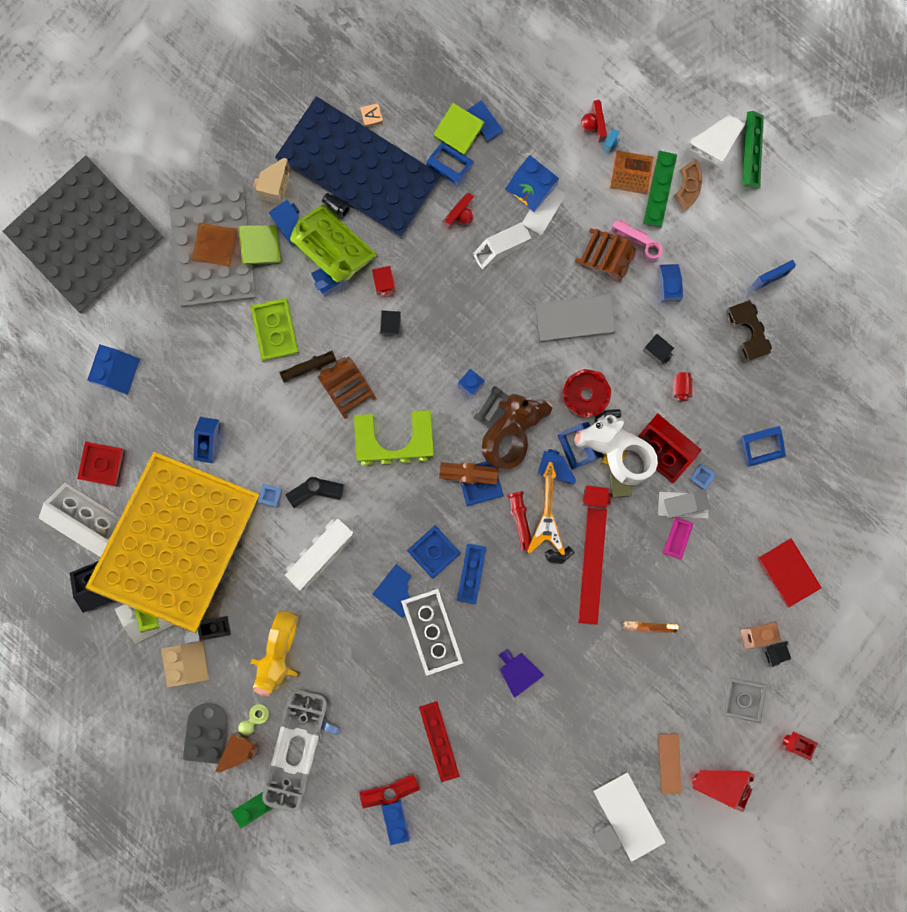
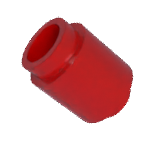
M676 373L674 378V397L678 401H688L689 398L693 397V378L691 373Z

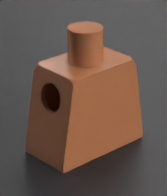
M776 621L740 630L745 649L782 641Z

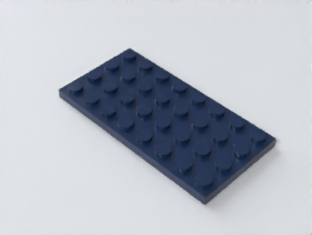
M317 96L275 156V159L278 161L286 158L293 171L331 195L347 201L350 207L399 238L403 237L442 178L440 173Z

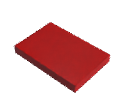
M792 538L758 557L788 608L822 588Z

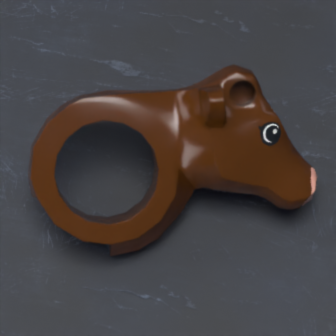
M511 394L507 402L500 401L498 405L505 410V414L489 428L482 441V454L486 461L495 467L504 469L518 466L523 461L528 449L526 430L538 424L543 417L549 416L552 412V405L548 401L543 399L535 400L517 394ZM511 434V449L504 457L500 458V443L504 437Z

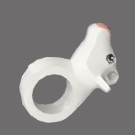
M609 414L589 428L576 433L574 438L576 446L579 448H591L607 454L611 472L621 483L638 485L648 480L656 471L658 461L653 447L643 439L622 429L625 423L623 419L618 421L615 416ZM623 451H633L641 457L644 465L642 474L632 473L625 468L622 462Z

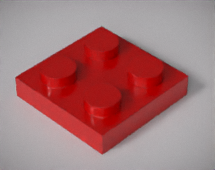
M85 442L77 479L116 487L124 449Z

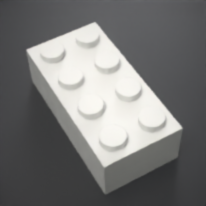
M438 588L402 600L401 603L426 676L462 664L463 661Z

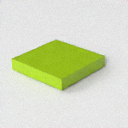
M452 103L433 136L466 155L485 122Z
M276 225L238 227L243 265L281 262Z

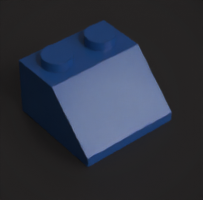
M99 344L87 381L94 385L128 395L140 359Z

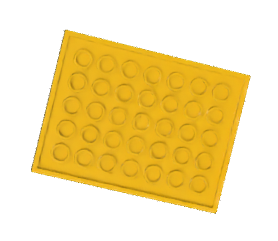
M153 451L86 585V589L196 634L260 494Z

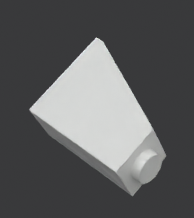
M728 115L692 139L687 149L720 167L745 124L739 117Z
M521 222L486 238L473 253L480 268L483 270L525 246L531 239L529 231Z

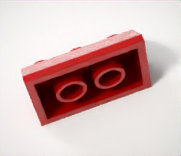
M658 413L638 435L639 438L653 447L658 461L656 470L672 483L681 476L702 450Z

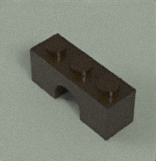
M748 300L729 307L726 313L732 328L744 326L751 333L750 340L740 345L746 363L768 356L771 353L772 346L769 339H766L764 336L765 328L763 323L758 321L756 316L758 311L755 304Z

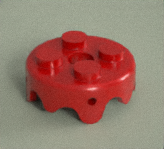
M580 370L567 379L563 389V400L566 407L571 413L582 418H591L602 413L608 406L611 398V387L605 376L599 371ZM582 390H590L592 397L584 399L581 396Z

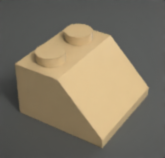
M286 158L260 172L259 177H256L254 188L260 200L279 205L283 203L291 171Z
M203 641L161 649L167 687L209 680Z

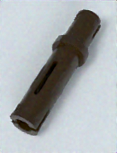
M331 350L319 356H312V359L279 373L283 382L286 383L316 369L319 371L322 369L321 367L337 362Z

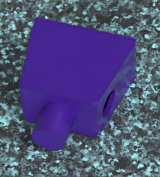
M506 649L499 655L505 663L500 668V671L514 698L544 676L522 653L514 657L511 651Z

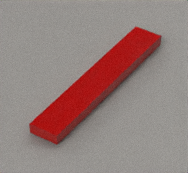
M587 508L578 623L598 625L607 509Z

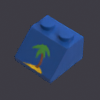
M529 155L518 168L505 190L535 212L558 185L559 178Z

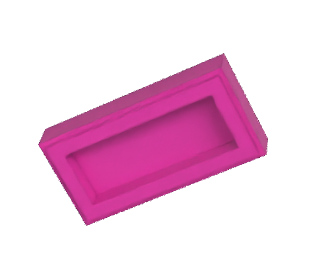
M675 517L663 554L682 560L694 523Z

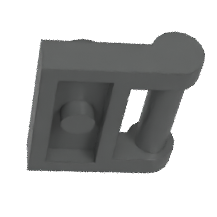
M493 386L491 389L492 393L479 413H476L473 417L487 428H490L505 414V410L498 406L489 421L485 419L496 399L500 397L503 399L502 401L507 402L509 395L496 386Z

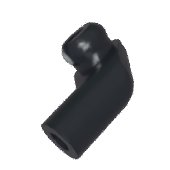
M605 410L595 417L594 422L602 420L609 414L616 418H621V410Z
M570 546L564 549V555L549 549L545 553V557L550 563L562 564L575 552Z

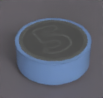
M323 720L321 728L324 731L333 735L339 734L340 726L328 720Z

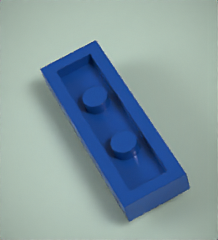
M467 543L457 601L476 604L486 550L485 546Z

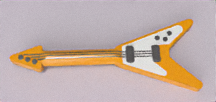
M549 462L543 475L546 477L544 513L527 552L531 553L544 540H549L564 555L565 551L552 514L553 479L556 478V473L552 462Z

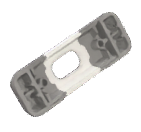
M301 690L293 691L289 695L262 795L263 802L267 806L290 812L296 811L300 807L327 707L324 697ZM299 736L305 740V748L301 762L296 766H292L287 763L286 755L291 739Z

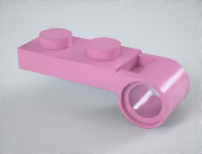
M616 220L613 224L612 232L645 248L643 256L646 261L656 262L662 254V246L646 236V232L631 228L630 224L623 220H620V222ZM654 248L657 251V255H650L648 249Z

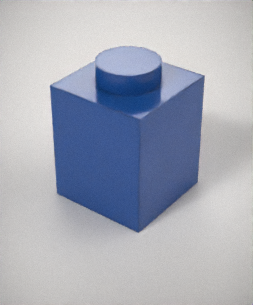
M470 368L458 382V387L473 398L485 384V380Z

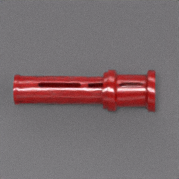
M524 491L508 494L507 498L510 499L512 507L510 512L515 517L522 550H527L532 539L526 518L528 509L525 507L522 496Z

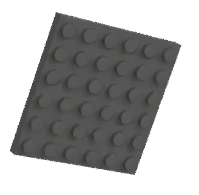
M86 155L2 231L79 313L88 307L163 238V235Z

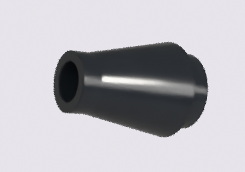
M326 193L322 198V203L336 217L344 218L348 214L350 205L347 201L329 193Z

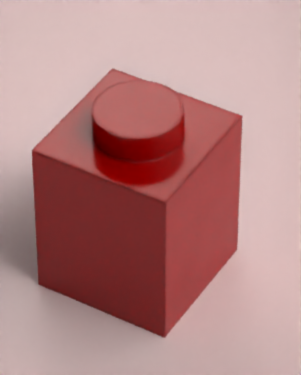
M390 266L372 269L377 295L386 297L392 295V292H396Z
M586 485L584 487L582 506L605 509L607 504H611L612 493H609V488Z

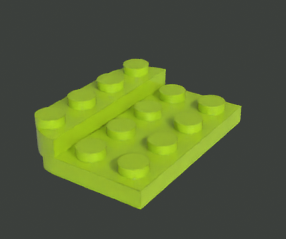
M323 204L301 217L290 237L291 242L296 244L336 282L351 279L355 272L377 256L373 249Z

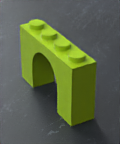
M431 410L411 411L412 438L407 446L396 451L384 449L376 441L373 414L354 415L357 462L361 463V466L373 465V462L379 461L382 465L392 464L394 460H399L400 463H410L411 459H419V462L430 461V458H434Z

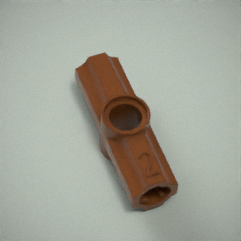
M441 462L439 479L456 480L466 484L484 483L497 485L498 468L478 466V464L474 463L456 464Z

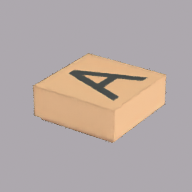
M378 103L360 108L365 127L383 123Z

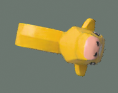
M279 610L276 614L268 637L266 656L261 660H251V664L257 666L253 688L255 693L269 697L274 690L280 688L286 675L297 678L298 673L286 666L285 658L296 633L298 615Z

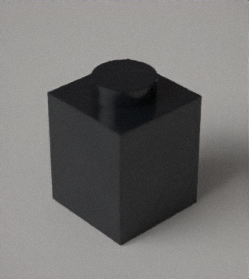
M656 334L645 346L643 352L661 365L663 361L667 363L672 358L673 354L671 352L674 347L660 335Z

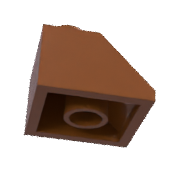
M238 732L231 734L216 772L220 773L254 758L259 748L256 746L258 741L243 736Z

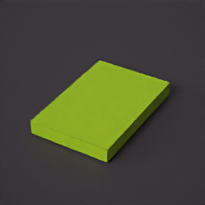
M283 298L251 305L250 309L261 361L299 354L288 299Z

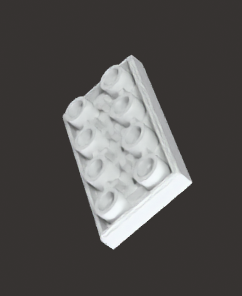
M628 772L593 790L631 862L666 843Z

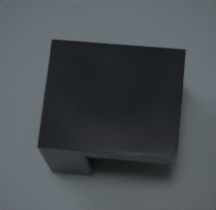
M381 311V336H385V334H399L401 311Z
M782 641L763 648L769 667L780 665V663L791 659L787 645H789L788 641Z

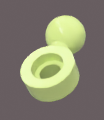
M260 704L253 706L249 712L250 719L244 720L239 724V733L243 736L251 735L255 724L260 725L268 720V709ZM257 711H262L263 715L262 717L257 718L255 716V713Z

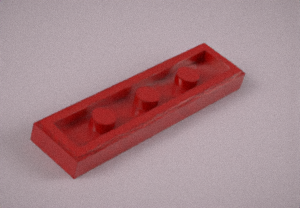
M435 701L419 706L440 781L444 782L460 777L438 702Z

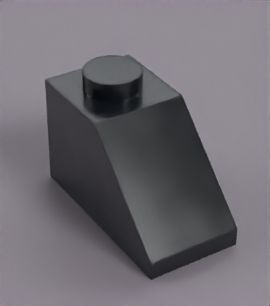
M227 616L202 620L196 634L183 629L186 644L230 635Z

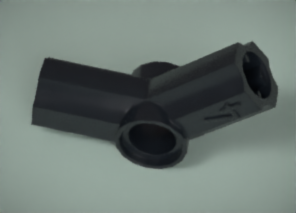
M310 477L304 483L285 494L294 509L315 495L341 501L344 484ZM313 481L319 483V488L316 491L309 489V485Z

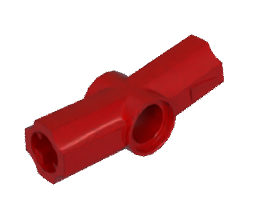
M414 774L382 787L359 791L362 808L394 803L398 799L419 791L420 787ZM393 789L395 797L388 799L385 796V790Z

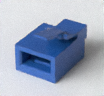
M321 268L311 273L315 281V287L321 291L323 296L349 282V279L336 282Z

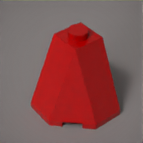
M700 770L693 778L692 784L694 785L692 788L733 809L744 812L752 794V788L749 784L750 781H754L755 774L749 771Z

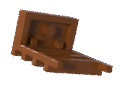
M590 228L589 232L593 233L582 258H576L575 262L608 273L614 281L621 283L623 277L627 274L630 262L635 257L636 248L627 238L624 239L618 235L614 236L608 232ZM602 236L603 238L590 263L588 262L589 257L599 237ZM609 239H611L612 242L608 248V251L601 265L599 266L597 264L603 254V251Z
M350 357L339 359L335 366L322 370L318 376L319 381L344 419L347 418L345 411L367 397L371 396L373 401L377 399ZM359 377L361 382L335 398L334 392ZM362 387L366 388L367 391L344 406H340L339 402Z

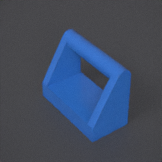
M442 142L426 162L428 167L440 173L443 178L457 187L474 163L472 159L445 142ZM442 150L466 165L460 173L436 160Z
M589 422L581 423L557 434L572 470L604 457L601 452L591 448H584L588 456L587 459L577 463L566 435L589 428L591 426Z
M780 426L740 437L749 467L786 457ZM775 436L779 451L752 458L749 443Z

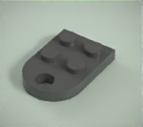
M204 703L196 706L190 712L187 720L183 760L219 764L224 752L227 729L226 715L219 706L212 703ZM207 707L211 708L214 712L213 717L210 719L205 718L203 715V711Z

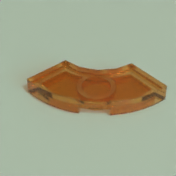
M623 621V628L628 630L678 632V625Z

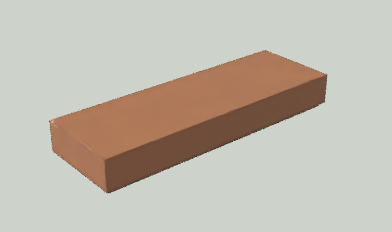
M659 734L661 794H681L679 734Z

